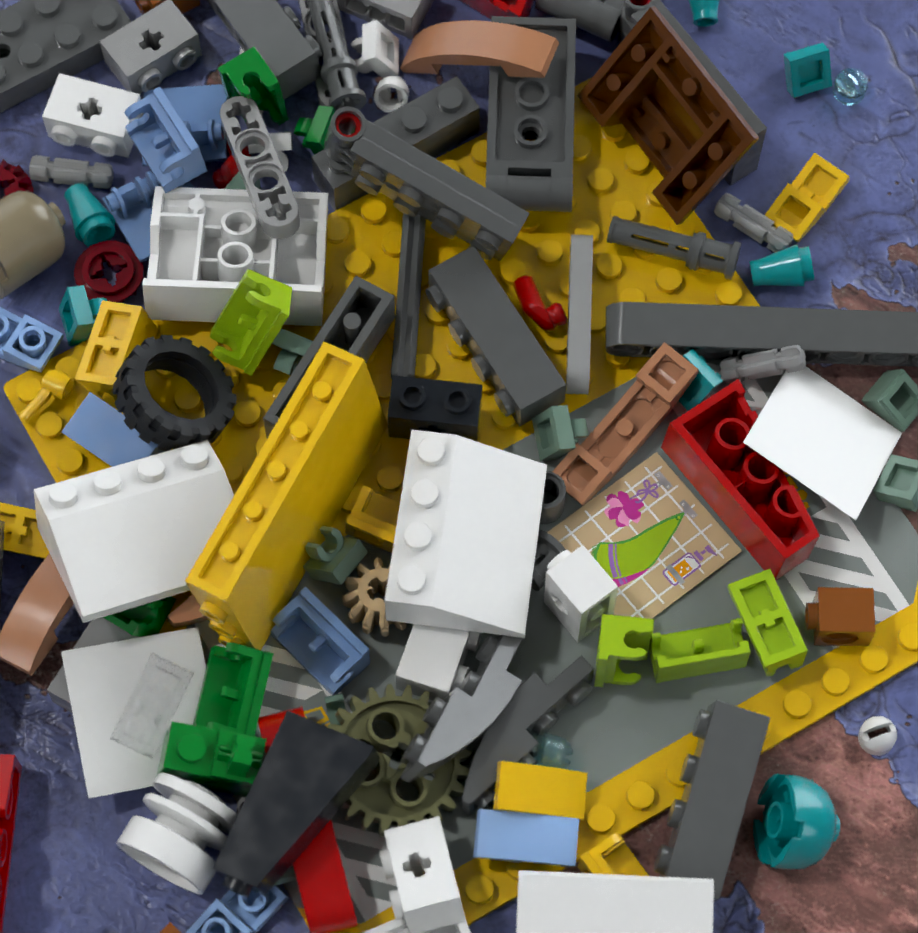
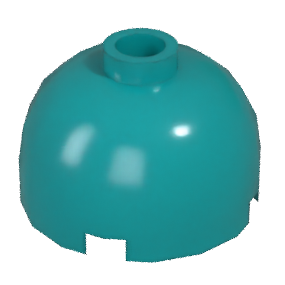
M774 774L765 782L757 804L765 805L763 823L760 820L754 819L753 824L754 846L759 860L763 864L771 865L770 867L778 869H805L815 865L828 853L840 833V819L836 815L835 807L828 792L813 780L797 775Z

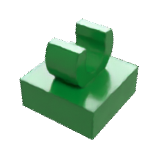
M319 105L314 119L302 117L297 122L293 133L297 136H305L302 146L310 149L314 155L324 150V141L330 121L336 112L334 107Z

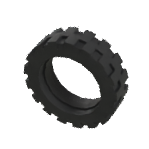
M161 335L157 340L154 337H149L141 345L138 344L134 347L116 373L115 377H117V380L113 384V394L117 395V400L115 401L116 408L119 413L123 412L126 417L124 422L129 429L135 428L140 433L139 438L149 444L152 441L158 444V449L169 451L204 440H208L212 444L235 412L232 410L237 401L236 394L232 393V388L234 387L231 376H226L223 372L225 367L220 360L214 361L209 356L211 352L205 347L200 346L197 348L187 338L181 337L179 340H175L172 335ZM160 369L174 372L185 378L198 391L204 403L205 417L193 420L177 417L164 410L151 397L146 387L145 371Z

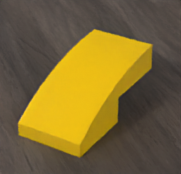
M814 152L792 184L788 183L764 216L775 222L774 227L782 226L791 232L794 236L793 240L799 243L850 181V177Z
M499 761L497 762L493 810L584 820L588 773L548 766Z

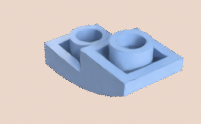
M0 307V358L18 366L42 372L64 338L63 333L26 314L21 318Z
M478 809L473 857L516 863L529 862L575 867L579 819L534 813Z
M276 885L272 887L266 896L251 891L248 898L229 890L221 900L216 899L186 933H257L289 900V897Z

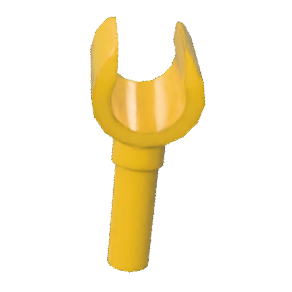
M59 370L48 371L42 380V389L22 410L19 416L27 423L48 402L52 395L62 400L67 399L75 387V381L71 379V376Z

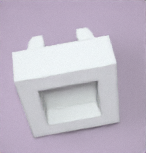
M377 20L363 24L362 37L352 42V47L362 54L360 59H355L358 71L365 74L374 70L382 78L399 75V38Z
M291 131L269 133L283 170L286 172L289 162L283 151L292 150ZM258 144L248 145L249 154H261L265 149Z

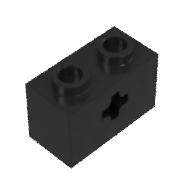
M393 375L388 409L389 437L410 439L411 430L459 435L478 442L482 408V385Z

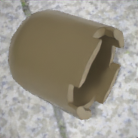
M16 191L0 199V299L8 296L52 266L65 250V234L62 226L66 224L61 210L55 203L50 202L47 204L41 197L28 191Z

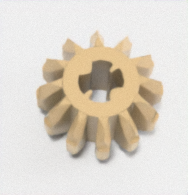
M379 557L374 559V569L372 570L359 563L357 566L359 578L347 577L345 586L350 592L343 595L342 600L343 606L351 608L348 613L351 623L363 620L362 629L366 634H369L375 625L380 626L381 635L386 637L389 635L390 624L393 623L402 631L407 626L404 622L386 620L385 602L380 597L374 599L373 595L377 592L383 597L386 595L390 565L388 569L383 568L382 559Z

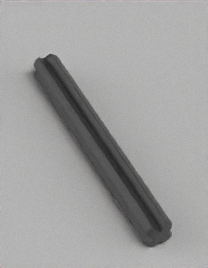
M403 213L391 379L393 375L415 378L426 219L418 214L416 217H411Z

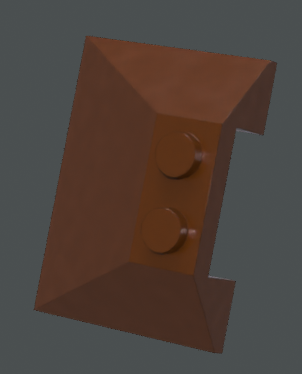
M656 6L650 7L577 95L601 127L622 124L660 172L664 179L652 193L676 225L682 224L759 139V136Z

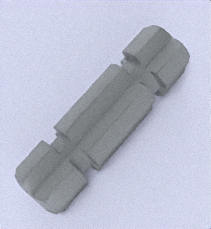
M35 155L32 156L29 165L30 178L35 181L48 182L49 178H52L53 183L68 185L83 183L87 186L89 183H93V188L108 189L111 188L114 178L113 167L107 163L95 162L94 166H89L90 161L55 158L54 161H50L48 156Z
M725 193L718 200L714 210L718 217L726 222L734 221V227L760 244L765 241L768 243L767 248L774 253L790 247L794 236L782 226L775 228L773 226L774 221L747 204L741 206V200L730 193Z
M799 345L782 347L781 352H778L776 348L745 354L742 356V360H739L738 356L725 358L720 363V374L726 383L731 384L737 379L743 382L747 376L749 380L781 375L784 369H787L788 373L797 372L806 367V355Z

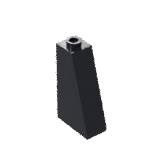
M287 710L213 867L224 878L222 886L247 898L251 890L266 896L377 766L380 757L374 746Z

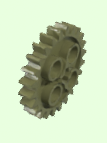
M387 684L383 697L380 698L371 687L366 693L367 703L364 704L355 695L351 697L349 704L353 713L342 708L337 710L335 717L342 726L336 724H328L327 726L374 746L380 757L377 766L374 768L376 778L372 781H363L346 801L350 807L344 819L348 821L357 814L363 816L361 823L362 831H365L372 822L378 823L379 836L384 837V830H388L390 825H395L396 828L437 816L442 821L439 808L452 813L456 807L454 800L449 795L462 797L465 787L456 780L467 779L470 769L460 765L461 762L468 760L472 755V751L464 749L445 765L431 772L433 780H427L423 776L410 782L418 790L417 800L411 802L404 801L396 793V784L405 781L400 777L409 762L403 758L404 752L415 735H423L428 725L422 721L429 707L427 705L429 700L428 691H425L416 700L412 698L411 685L406 686L401 696H396L392 684ZM379 720L389 722L395 729V737L391 739L379 738L373 731L372 723ZM394 752L402 755L400 759L401 764L397 769L389 766L390 757Z

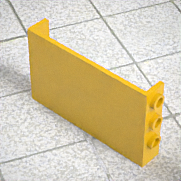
M322 343L185 580V583L201 606L199 611L209 619V627L220 636L218 641L225 647L227 642H232L262 650L271 634L270 631L276 625L273 622L274 617L288 604L306 572L303 566L310 557L306 552L305 546L308 542L322 544L325 537L319 529L322 526H332L388 427L365 359L329 343Z

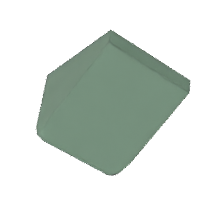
M904 369L885 371L861 400L870 410L900 432H904L918 416V386Z

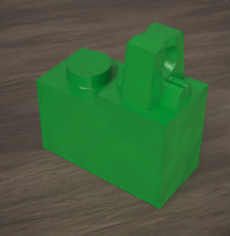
M172 721L165 733L157 775L164 772L183 780L192 781L206 789L247 797L262 765L266 739L223 729L216 731Z

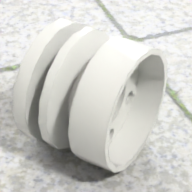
M159 773L153 782V786L162 796L147 793L143 798L144 804L157 816L156 820L137 815L132 816L116 843L128 856L158 876L187 891L203 894L216 873L213 869L216 862L204 849L208 846L221 851L227 839L222 832L230 833L238 815L226 806L222 799L206 788L171 774Z

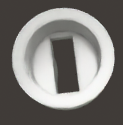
M399 76L384 77L376 87L374 95L376 105L381 110L391 113L407 104L409 88L406 81ZM391 88L396 89L398 99H391Z
M873 716L867 719L862 724L858 733V741L862 749L875 756L888 753L897 740L896 727L891 720L883 716ZM884 727L888 730V733L878 735L872 739H869L867 734Z

